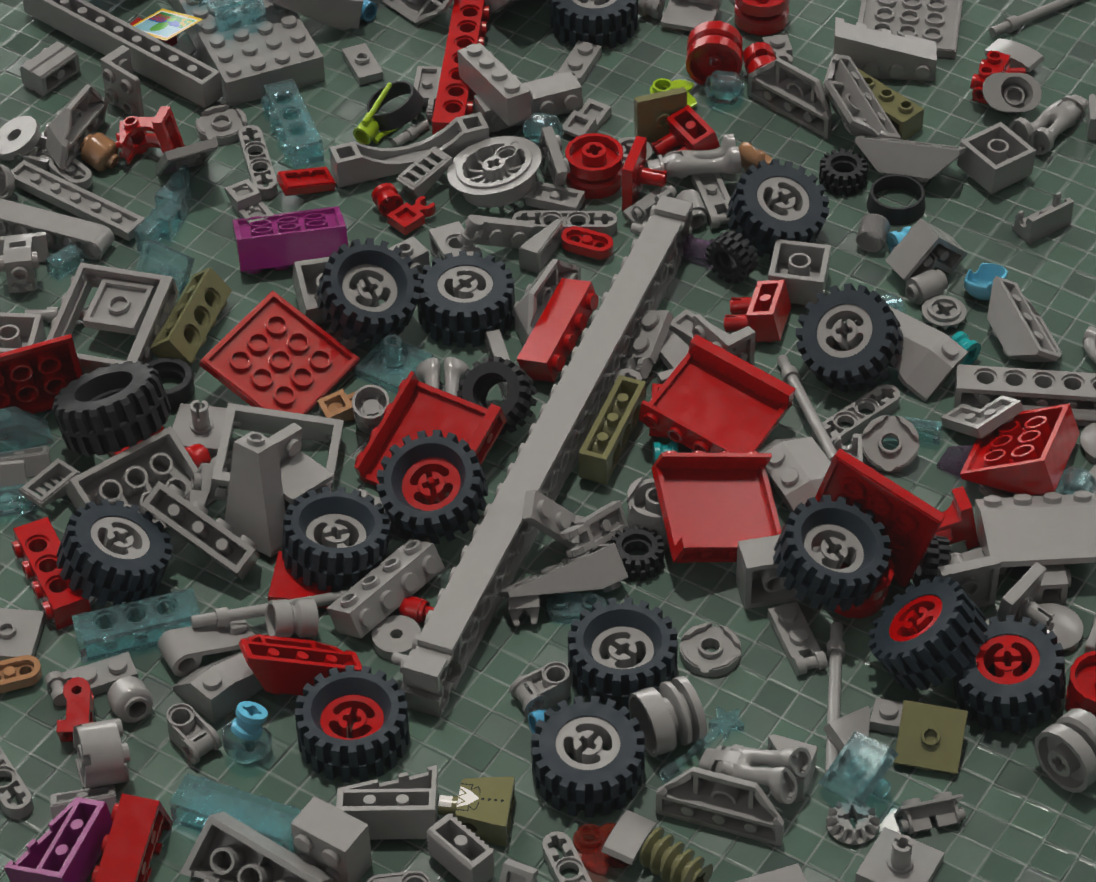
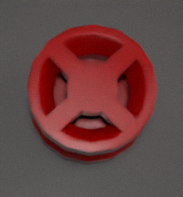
M391 183L378 185L371 194L374 204L384 217H387V214L404 204L396 187Z

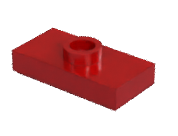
M327 167L279 171L276 177L285 196L335 191L336 182Z

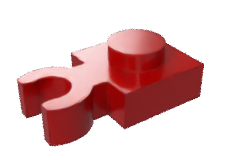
M425 196L417 198L412 206L406 202L387 214V223L402 234L407 235L423 225L425 217L435 214V203L433 202L426 206Z

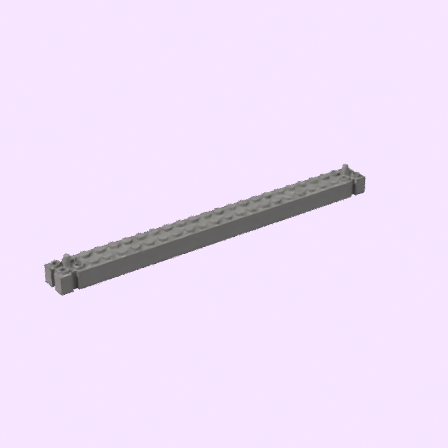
M662 195L657 205L651 207L647 222H643V224L632 223L630 232L640 236L638 239L633 240L629 256L623 258L619 274L613 276L609 292L603 294L601 307L593 312L591 325L589 328L584 329L580 345L574 347L569 365H564L558 385H553L548 403H544L540 409L537 423H532L526 443H521L515 463L511 462L507 469L504 483H499L493 503H488L482 523L475 526L469 546H464L460 563L457 567L454 566L450 572L449 583L445 589L442 588L439 591L437 604L433 611H428L422 632L416 633L409 655L394 652L392 655L391 663L400 666V673L403 674L401 689L405 693L408 709L441 717L450 700L449 694L452 690L456 689L504 598L500 597L499 591L511 585L539 532L537 528L522 520L526 491L537 490L554 502L558 497L579 457L578 453L614 385V375L617 371L621 370L622 362L627 358L645 310H657L681 265V258L685 257L692 244V227H690V223L693 218V202Z

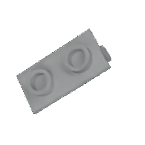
M666 185L662 188L658 187L625 209L623 213L632 223L643 224V222H647L649 219L651 207L657 205L662 195L675 198L677 191L672 185Z
M948 791L934 795L933 800L921 802L920 798L908 799L901 803L902 806L895 812L894 817L903 816V819L899 820L900 830L902 833L907 832L909 835L931 830L930 817L935 818L937 828L959 825L962 820L966 819L964 808H958L957 805L964 796L963 794L952 796V792Z

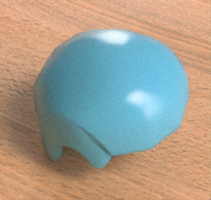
M982 263L975 273H972L971 269L968 270L964 279V288L976 299L990 300L993 279L996 276L1007 279L1008 271L998 264Z

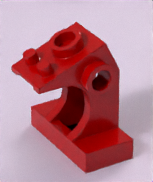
M161 106L155 117L129 116L119 122V132L116 133L117 142L115 144L116 148L122 149L119 155L121 159L125 158L127 164L131 163L136 154H143L151 147L159 148L164 154L166 151L185 146L170 106Z
M963 486L951 489L953 501L950 507L942 512L946 516L935 536L947 537L950 541L949 545L964 541L967 549L977 547L979 545L973 507Z

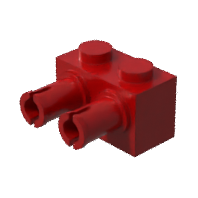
M689 105L666 118L670 127V133L651 144L656 156H664L676 147L680 148L678 150L696 151L713 150L720 147L715 131Z
M785 280L757 281L752 297H731L730 312L732 315L726 314L724 317L725 332L739 331L749 326L756 332L755 342L780 341L791 309Z

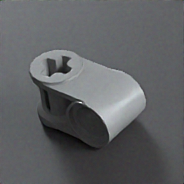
M550 662L527 675L517 678L511 684L509 692L513 698L518 699L523 705L522 710L526 716H528V713L536 710H546L570 697V670L562 662Z
M177 703L168 709L166 718L169 738L183 752L189 762L196 764L204 754L212 749L218 750L222 747L221 739L215 729L206 723L193 707L185 703Z

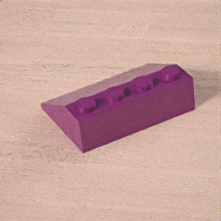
M339 206L232 220L240 270L246 271L247 274L260 273L262 269L272 267L274 270H285L290 267L289 265H294V262L330 257L334 251L338 252L339 246L344 243L348 246L346 224ZM266 217H268L266 220H258V221L251 222L250 225H249L248 222H247V220H253V219H260V218H266Z

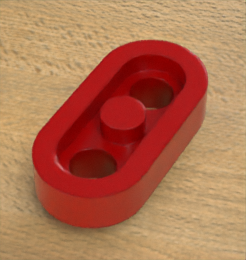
M578 226L568 227L561 233V246L568 252L598 260L608 258L613 253V239L608 234Z

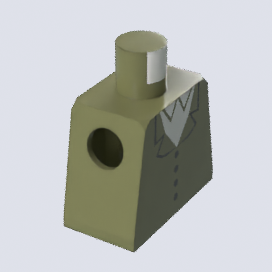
M515 777L465 778L461 781L459 796L440 795L438 814H453V816L457 817V821H462V825H466V829H471V833H475V836L480 837V840L500 846H507L515 802Z

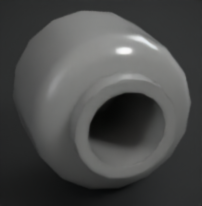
M126 676L118 679L112 684L107 693L109 706L123 722H139L151 712L153 707L152 694L143 681L137 677Z

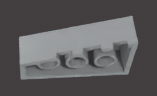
M835 17L833 56L835 54L850 56L858 69L875 79L935 81L937 63L936 41L907 34L898 36L892 34L891 30L882 28L881 31L867 28L866 24L856 22V25L845 23L842 18Z
M224 811L209 815L179 873L189 877L194 876L204 880L207 879L212 882H332L334 877Z

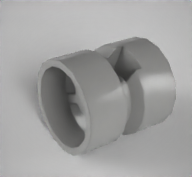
M365 385L360 387L352 398V408L357 428L368 435L371 434L375 427L379 426L383 419L384 411L387 405L390 404L389 396L382 387Z
M299 598L293 600L292 604L287 599L268 601L265 612L267 634L269 636L291 638L293 634L295 638L299 637L300 639L316 637L319 617L315 600L313 598Z

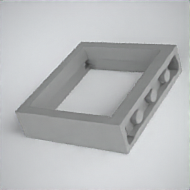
M80 263L75 276L71 277V285L67 294L62 297L60 310L57 317L53 318L51 330L44 341L68 334L72 335L92 287L98 288L103 278L154 285L156 289L126 360L133 363L140 361L145 364L151 362L154 353L150 347L172 311L179 295L173 277ZM77 353L82 374H89L97 368L108 367L110 364L126 362Z
M228 403L211 478L210 499L227 501L230 472H224L233 428L275 434L292 423H296L303 428L302 439L331 443L326 469L333 473V480L321 487H329L330 492H332L344 420ZM219 486H225L226 489H221ZM321 487L315 490L317 494L321 493ZM284 499L286 510L291 503Z

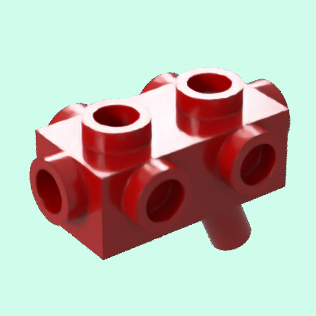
M989 51L986 60L982 59L980 62L978 74H974L970 84V89H973L972 100L988 104L982 90L985 79L991 74L999 72L1026 74L1025 68H1010L1011 55L999 51Z

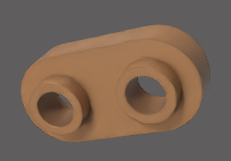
M22 655L0 661V694L29 687L39 682L42 677L40 661L31 655Z

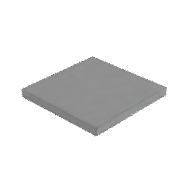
M861 0L858 23L866 24L867 28L881 31L882 28L891 30L892 34L898 36L907 34L936 41L937 57L955 59L963 0Z

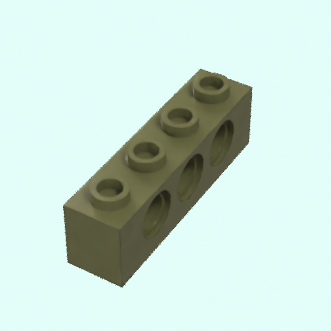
M211 267L192 275L150 347L151 351L158 358L172 357L181 359L189 366L196 361V353L206 343V336L209 330L216 325L218 321L216 318L219 312L226 307L228 303L226 300L232 291Z
M622 375L618 376L578 453L580 478L607 484L639 421L641 402L643 400L646 401L645 381Z

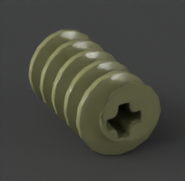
M662 827L653 830L644 842L639 859L642 866L650 868L653 874L660 875L664 882H708L713 872L712 863L703 868L705 859L702 856H698L693 860L694 850L687 849L683 852L684 843L680 841L674 844L675 838L671 834L664 837L665 830Z

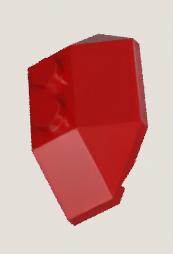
M256 634L247 639H240L239 647L246 663L264 690L276 695L292 694L303 696V688L307 683L315 686L314 677L321 673L324 678L329 677L328 670L337 667L338 673L346 672L345 666L354 665V671L361 672L362 664L356 652L345 650L344 652L335 646L314 640Z

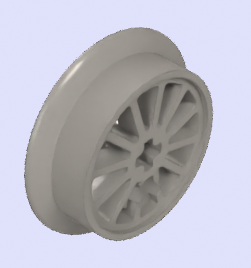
M499 136L485 139L470 145L456 155L454 161L448 167L447 178L450 184L456 190L462 192L464 199L472 205L486 208L508 205L526 196L535 186L537 181L536 171L542 159L541 151L534 142L522 137Z

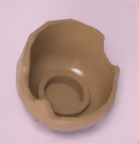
M742 142L738 147L741 166L745 171L751 165L757 167L759 161L765 160L767 165H769L773 159L764 151L756 150L750 142Z

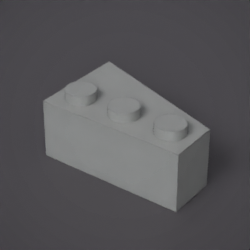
M437 765L427 767L426 773L409 776L408 772L400 773L396 780L379 783L378 779L338 788L336 808L368 824L370 840L428 839L426 832L437 822L439 791Z

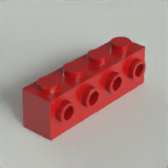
M561 278L517 357L520 368L527 372V375L532 379L555 382L558 374L562 371L569 354L576 346L581 332L586 328L587 321L598 306V295L595 293L592 282Z

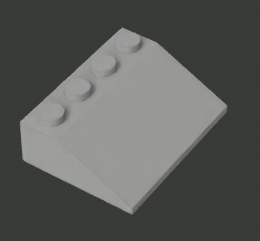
M170 426L71 478L65 492L76 509L80 506L85 508L86 503L94 501L98 506L100 500L108 499L110 505H114L116 500L124 501V507L131 508L132 504L140 507L138 512L144 515L146 510L141 504L158 481L167 487L170 484L175 485L185 493L183 497L185 499L188 492L192 490L193 472L196 473L198 468ZM211 488L206 499V502L204 504V507L217 501L215 499H210ZM153 517V519H152V522H153V523H156V522L159 521V520H157V519L154 518V517Z
M1081 490L1067 495L1048 492L1044 496L1016 494L1014 497L1001 498L1000 496L989 495L985 496L984 499H975L977 539L985 556L997 555L1001 563L1000 568L1033 566L1035 562L1041 565L1096 563V495L1094 493Z

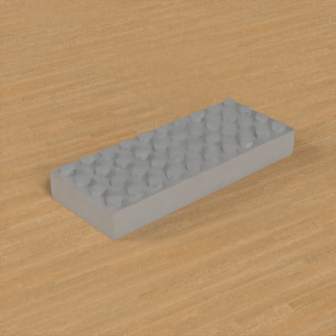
M169 0L175 12L203 19L186 29V32L203 62L220 71L223 98L228 106L239 105L325 81L323 55L296 12L266 0Z

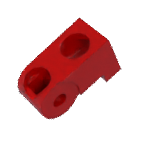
M81 677L71 678L63 687V695L67 702L66 720H57L56 729L61 742H73L74 726L93 722L94 694L88 681Z

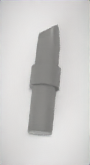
M428 119L408 127L403 133L391 139L392 147H400L406 142L414 140L430 128Z

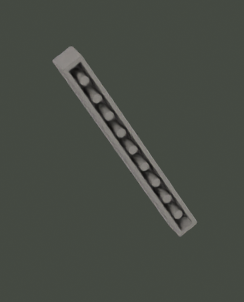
M23 0L25 13L104 55L111 53L121 45L128 47L134 71L205 109L223 96L220 71L85 0Z

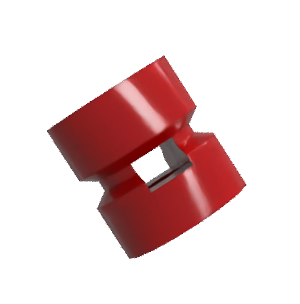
M756 42L749 45L742 54V62L747 75L776 60L773 48L765 42Z

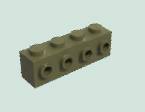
M858 69L901 136V140H907L922 130L924 108Z

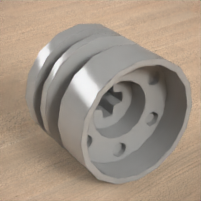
M678 676L673 678L671 682H661L659 692L654 687H648L629 696L631 719L636 717L639 721L640 731L643 730L645 737V751L650 756L657 757L673 751L676 748L677 741L681 745L686 746L691 741H699L706 737L707 723L705 713L696 690L686 677Z

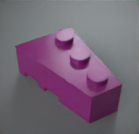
M76 797L48 824L50 829L39 840L32 839L26 845L27 851L16 862L10 860L4 866L10 882H85L102 853L103 838L106 834L110 833L112 827L111 814L106 802Z

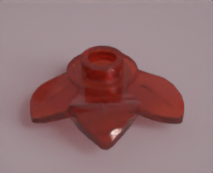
M606 823L600 827L594 824H584L574 833L573 844L576 850L582 854L581 860L585 868L596 875H606L609 866L623 868L630 865L601 852L607 838L617 823Z

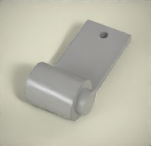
M245 619L232 621L230 625L216 627L215 624L196 628L188 626L165 631L159 638L157 647L174 675L184 677L199 667L202 656L240 649V639H247L255 634Z

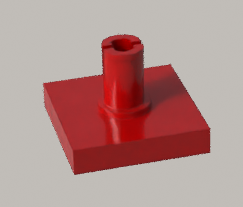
M636 136L622 168L623 211L637 202L644 184L661 188L666 185L667 171L646 168L647 137Z

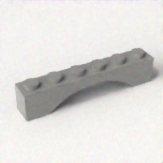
M478 112L456 117L436 134L407 146L377 148L363 145L356 141L329 147L331 172L340 188L401 174L433 146H436L454 159L457 154L470 145L489 139V127L482 113ZM437 156L433 159L437 163L442 161V159H440Z

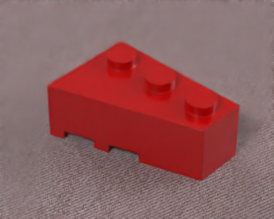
M122 793L119 803H115L112 809V827L110 833L106 834L103 838L101 846L102 859L100 865H96L93 870L91 882H148L152 873V868H149L153 854L159 855L163 847L161 843H158L163 829L170 831L173 824L159 800Z

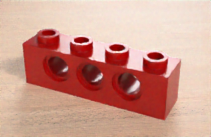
M48 517L13 528L16 541L11 542L12 549L17 559H23L21 565L26 578H32L34 581L31 582L36 599L42 598L44 601L41 605L43 611H45L46 619H53L57 630L92 618L89 600L81 597L83 591L80 588L73 591L69 587L71 579L63 580L60 575L62 569H57L56 562L58 557L56 556L61 542Z

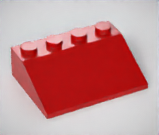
M71 334L0 353V423L52 409L54 399L62 388H66L68 383L79 379L83 375Z
M1070 403L1022 411L1011 422L1002 424L993 430L991 435L981 439L977 438L960 472L961 479L1017 494L1044 496L1045 493L1055 492L1080 434Z

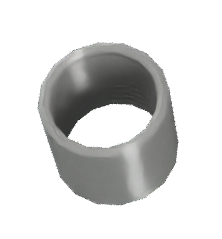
M879 214L865 215L862 218L856 236V243L859 247L869 252H877L883 249L890 230L889 221Z

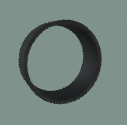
M408 81L392 82V87L372 118L378 122L380 131L400 128L413 120L421 111L424 103L423 97ZM385 86L378 89L368 100V113ZM410 94L408 99L395 110L384 114H377L379 109L388 101L401 95Z
M901 174L885 175L878 178L872 184L867 199L868 212L870 214L882 215L889 221L890 225L911 224L919 220L926 209L923 186L914 178ZM897 188L910 191L920 199L911 206L896 208L882 204L874 195L885 189Z

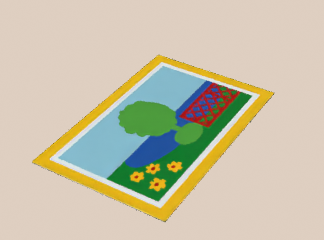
M161 9L132 26L155 38L166 41L203 19Z

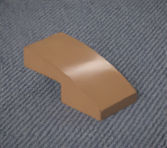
M341 389L317 400L326 418L344 420V422L355 420L352 408V398L355 392L346 395L344 390Z

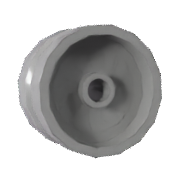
M1081 708L1071 709L1060 717L1055 724H1051L1035 737L1034 748L1042 769L1052 781L1067 791L1081 793L1096 781V716Z

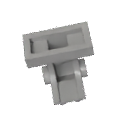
M46 232L0 236V272H6L9 293L37 290L34 268H40L39 262L50 260Z

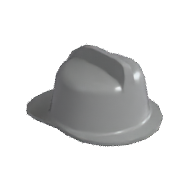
M994 73L988 76L983 83L982 92L989 106L997 111L1012 114L1027 112L1038 106L1041 100L1042 90L1039 83L1034 77L1025 73Z

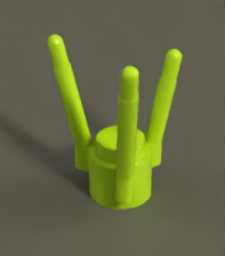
M391 82L387 83L369 113H366L360 124L353 130L355 139L363 145H369L371 141L378 144L383 137L397 130L379 133V124L372 118L392 87Z

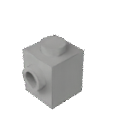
M1064 564L1042 565L1047 569L1035 602L1037 604H1066L1068 587H1071L1070 569H1065Z

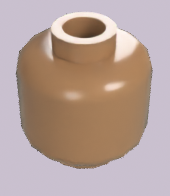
M100 132L87 135L79 148L81 159L99 172L106 170L108 167L113 169L120 159L118 155L119 148H116L115 141Z

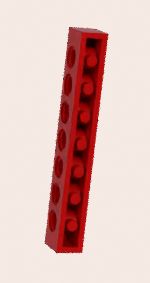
M454 0L432 118V135L442 130L456 117L473 114L474 101L471 100H474L476 93L459 77L457 50L478 43L485 47L484 37L487 36V21L490 19V6H486L485 0Z

